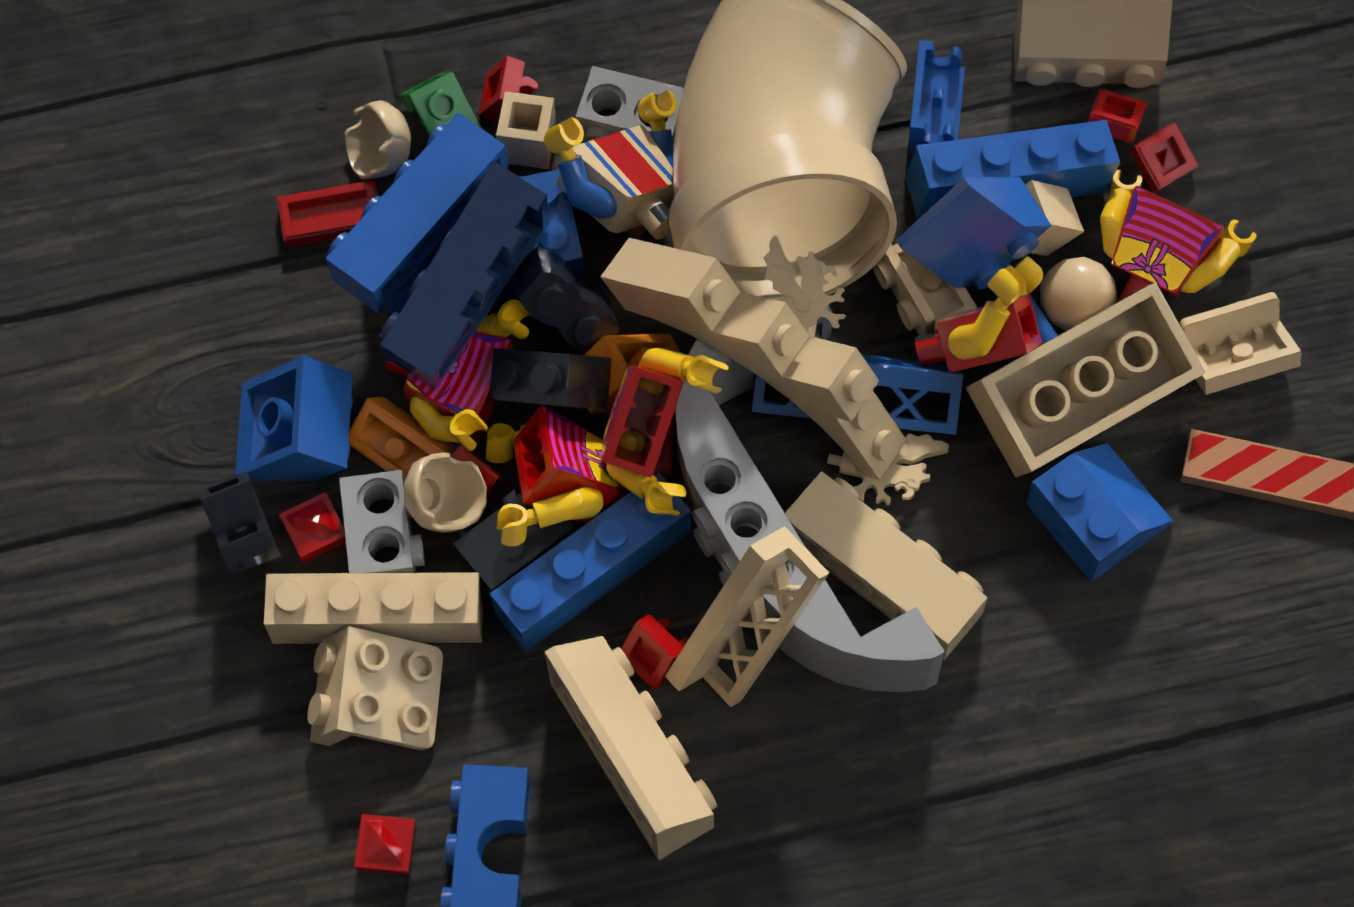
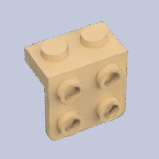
M351 626L322 640L314 657V671L318 673L316 694H314L310 701L307 714L308 722L312 725L310 742L330 746L347 737L357 736L416 750H425L434 744L443 663L441 650L435 646Z

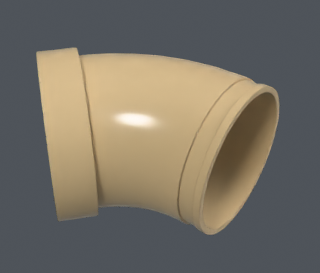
M722 0L696 50L686 77L677 113L673 145V187L675 197L669 212V227L674 248L717 258L741 292L769 299L781 296L790 297L774 290L773 282L765 277L767 265L763 257L770 251L769 243L773 236H778L786 258L796 270L795 281L800 287L802 274L796 262L797 256H802L806 260L808 251H813L816 260H822L826 266L832 265L836 268L837 276L834 277L832 273L828 272L824 277L829 281L827 285H823V292L826 295H830L836 292L838 288H844L853 283L879 262L894 239L897 219L882 166L873 155L872 146L877 127L892 98L893 90L901 83L907 72V64L903 54L883 30L861 12L842 0Z

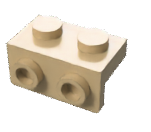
M898 243L893 246L891 244L884 256L873 267L880 285L885 290L891 288L898 299L897 310L902 322L908 330L915 329L919 336L938 331L937 322L948 316L977 308L966 288H954L903 251Z
M1274 292L1186 317L1180 321V327L1206 371L1205 374L1195 379L1205 395L1301 366V350L1279 320V299Z

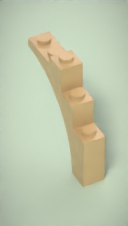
M629 238L601 275L602 280L625 310L658 320L695 337L749 369L790 399L823 428L847 453L863 475L880 480L907 441L874 393L873 389L879 380L856 347L809 336L786 302L741 292L717 258Z

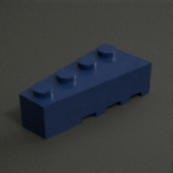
M495 161L493 162L454 227L443 239L428 269L423 270L412 284L409 291L410 298L401 312H394L383 326L379 337L383 339L380 346L386 359L436 390L548 227L549 214L546 193Z

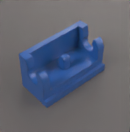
M919 40L907 153H914L916 145L958 140L965 67H961L962 51L956 46L951 49L949 57H938L935 55V46L932 41Z

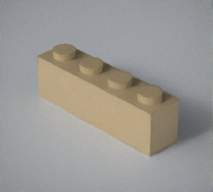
M821 471L785 512L802 543L825 569L893 620L917 607L945 652L943 659L945 660L983 615L988 597L983 594L982 586L969 574L962 571L956 574L941 562L940 554L925 541L917 540L914 542L902 533L899 523L889 513L882 509L874 511L860 501L858 492L848 482L841 478L833 480Z
M479 573L266 574L264 626L273 644H321L322 640L348 626L419 643H482L483 589Z

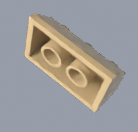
M1019 0L1014 25V81L1028 82L1037 86L1049 85L1053 82L1077 83L1085 87H1094L1102 83L1126 84L1133 88H1143L1151 84L1160 85L1168 59L1172 0Z

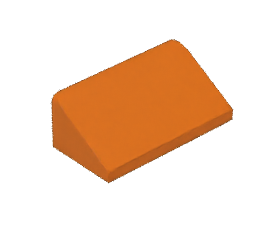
M384 397L367 398L349 430V443L352 448L385 471L402 470L404 480L412 464L420 458L437 453H450L451 457L457 450V447L450 442L430 438L414 417Z

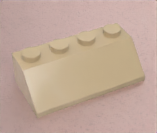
M601 636L554 646L545 651L550 684L657 859L664 858L714 828V814L712 810L717 808V803L711 791L702 779L695 783L684 767V765L689 763V758L674 734L668 738L663 734L656 722L662 718L661 713L651 695L646 690L639 694L630 681L629 677L635 673L622 649L617 647L611 650L604 637Z

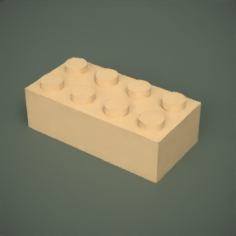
M1155 282L1042 344L1028 354L1017 358L967 386L966 390L1014 476L1018 477L1036 470L1200 377L1206 371Z

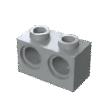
M592 66L576 114V119L584 130L583 141L588 142L639 125H643L647 131H651L650 127L645 126L647 122L639 116L638 104L643 97L653 92L657 105L658 95L669 90L676 98L677 107L672 115L665 118L666 129H671L674 145L677 113L684 88ZM605 109H611L617 112L616 114L607 117L597 114L598 112Z
M402 470L339 478L349 573H416V566H424L425 557L421 534L412 535L410 518L413 517L404 505L405 480ZM388 499L394 502L393 506L385 513L375 514L369 511L370 506L377 500ZM385 547H393L399 550L397 557L390 562L381 563L374 560L376 553Z

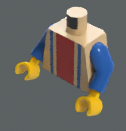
M666 90L659 94L657 105L653 92L643 97L639 102V116L645 122L651 124V131H647L643 125H639L580 144L584 138V130L577 119L571 117L549 128L544 135V144L552 153L560 154L561 160L557 162L560 174L556 184L567 194L572 206L593 216L610 232L619 233L643 225L654 239L657 240L671 233L669 227V208L675 197L673 187V141L671 129H666L665 118L672 115L677 107L676 98L671 91Z

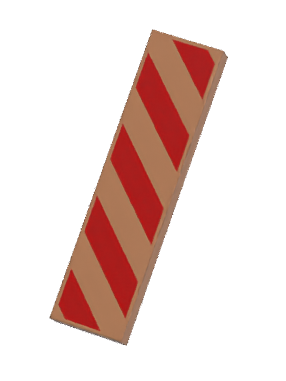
M1191 429L1180 482L1354 520L1353 463Z

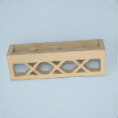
M785 526L750 545L665 677L678 691L703 677L730 707L741 702L829 572ZM788 558L807 577L803 585H792L789 583L786 568ZM764 594L776 595L780 618L767 617ZM742 627L754 628L758 650L746 649ZM721 658L733 660L737 679L735 684L717 665Z

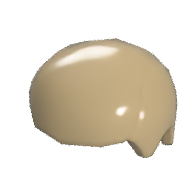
M382 100L371 102L355 109V114L362 116L361 120L345 131L347 157L353 171L362 180L385 177L398 172L400 167L407 161L411 147V133L404 115L390 103Z
M1086 257L1064 259L1057 263L1047 272L1040 285L1041 309L1052 325L1065 331L1117 303L1118 297L1114 278L1104 265Z
M450 453L430 454L428 457H422L412 464L404 482V505L414 520L425 529L441 533L463 530L477 523L487 506V486L479 467L474 462L454 459L450 457Z

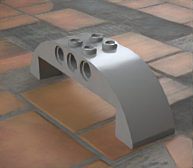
M697 339L688 355L692 357L697 355L709 357L725 363L729 369L728 371L718 369L713 376L712 384L722 388V391L717 394L694 387L688 381H684L675 410L678 470L680 483L686 489L685 500L687 506L691 510V515L698 527L693 530L694 536L706 557L715 555L723 568V571L719 573V577L724 586L749 546L785 526L803 546L804 544L719 405L753 388L754 373L724 353ZM788 558L786 568L789 583L792 585H803L807 577ZM826 580L823 581L779 645V648L786 655L805 668L832 681L869 691L887 692L926 690L937 684L945 653L917 607L860 637ZM764 594L767 617L780 618L776 595Z

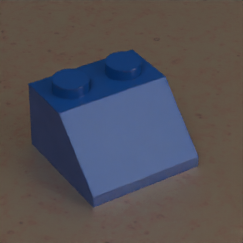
M964 177L908 228L896 242L903 251L954 288L978 287L981 290L988 288L987 283L1012 260L1019 259L1032 252L1039 244L1037 238L1052 225L1020 177Z
M303 355L242 383L235 475L247 471L251 481H317L346 469L350 454L349 427L350 412L353 406L351 394L353 373Z
M1108 443L1074 452L1032 481L1026 502L1028 507L1090 582L1172 525L1173 522Z

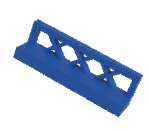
M861 354L878 378L879 382L877 385L891 387L901 399L902 403L889 412L898 428L956 435L963 370L950 372L947 364L943 363L922 366L920 361ZM756 375L752 412L810 418L790 399L787 402L764 400L766 381ZM901 388L915 389L917 391L908 397ZM928 391L950 393L947 421L925 418L913 403ZM908 408L914 417L900 416L899 414Z

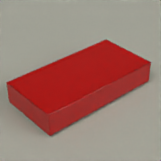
M375 180L277 197L286 248L331 241L344 232L349 233L361 220L362 212L369 201L378 196Z

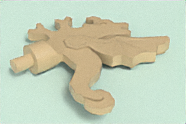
M773 236L769 243L770 251L763 257L767 265L765 277L773 282L774 290L790 297L781 296L772 299L786 302L811 337H815L817 320L820 317H826L832 327L837 329L840 326L838 320L844 319L846 316L845 314L829 312L827 306L835 301L844 302L845 299L841 297V294L845 290L844 288H838L834 295H826L823 292V285H827L829 282L824 278L825 275L829 272L834 277L837 276L836 268L832 265L826 266L822 260H816L813 251H808L806 260L802 256H797L796 262L802 274L800 287L795 281L796 270L786 258L778 236Z
M909 433L905 437L907 441L880 480L863 475L845 451L843 457L829 454L827 464L840 466L839 473L860 477L863 480V483L853 487L860 496L859 500L863 503L865 492L867 489L873 488L877 494L876 504L885 502L886 505H890L891 497L884 492V489L888 486L895 487L897 492L901 488L905 489L906 493L902 495V500H910L914 497V491L919 490L920 484L930 481V474L924 473L926 472L927 465L915 463L928 457L948 453L949 445L943 441H934L929 434L918 437ZM904 463L909 464L910 466H903L899 464Z

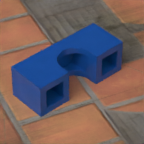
M463 764L461 781H452L450 813L458 814L457 834L448 833L445 865L453 867L452 887L442 888L440 907H521L522 884L519 875L500 874L489 870L482 863V854L488 842L498 835L506 833L527 834L531 789L528 768Z

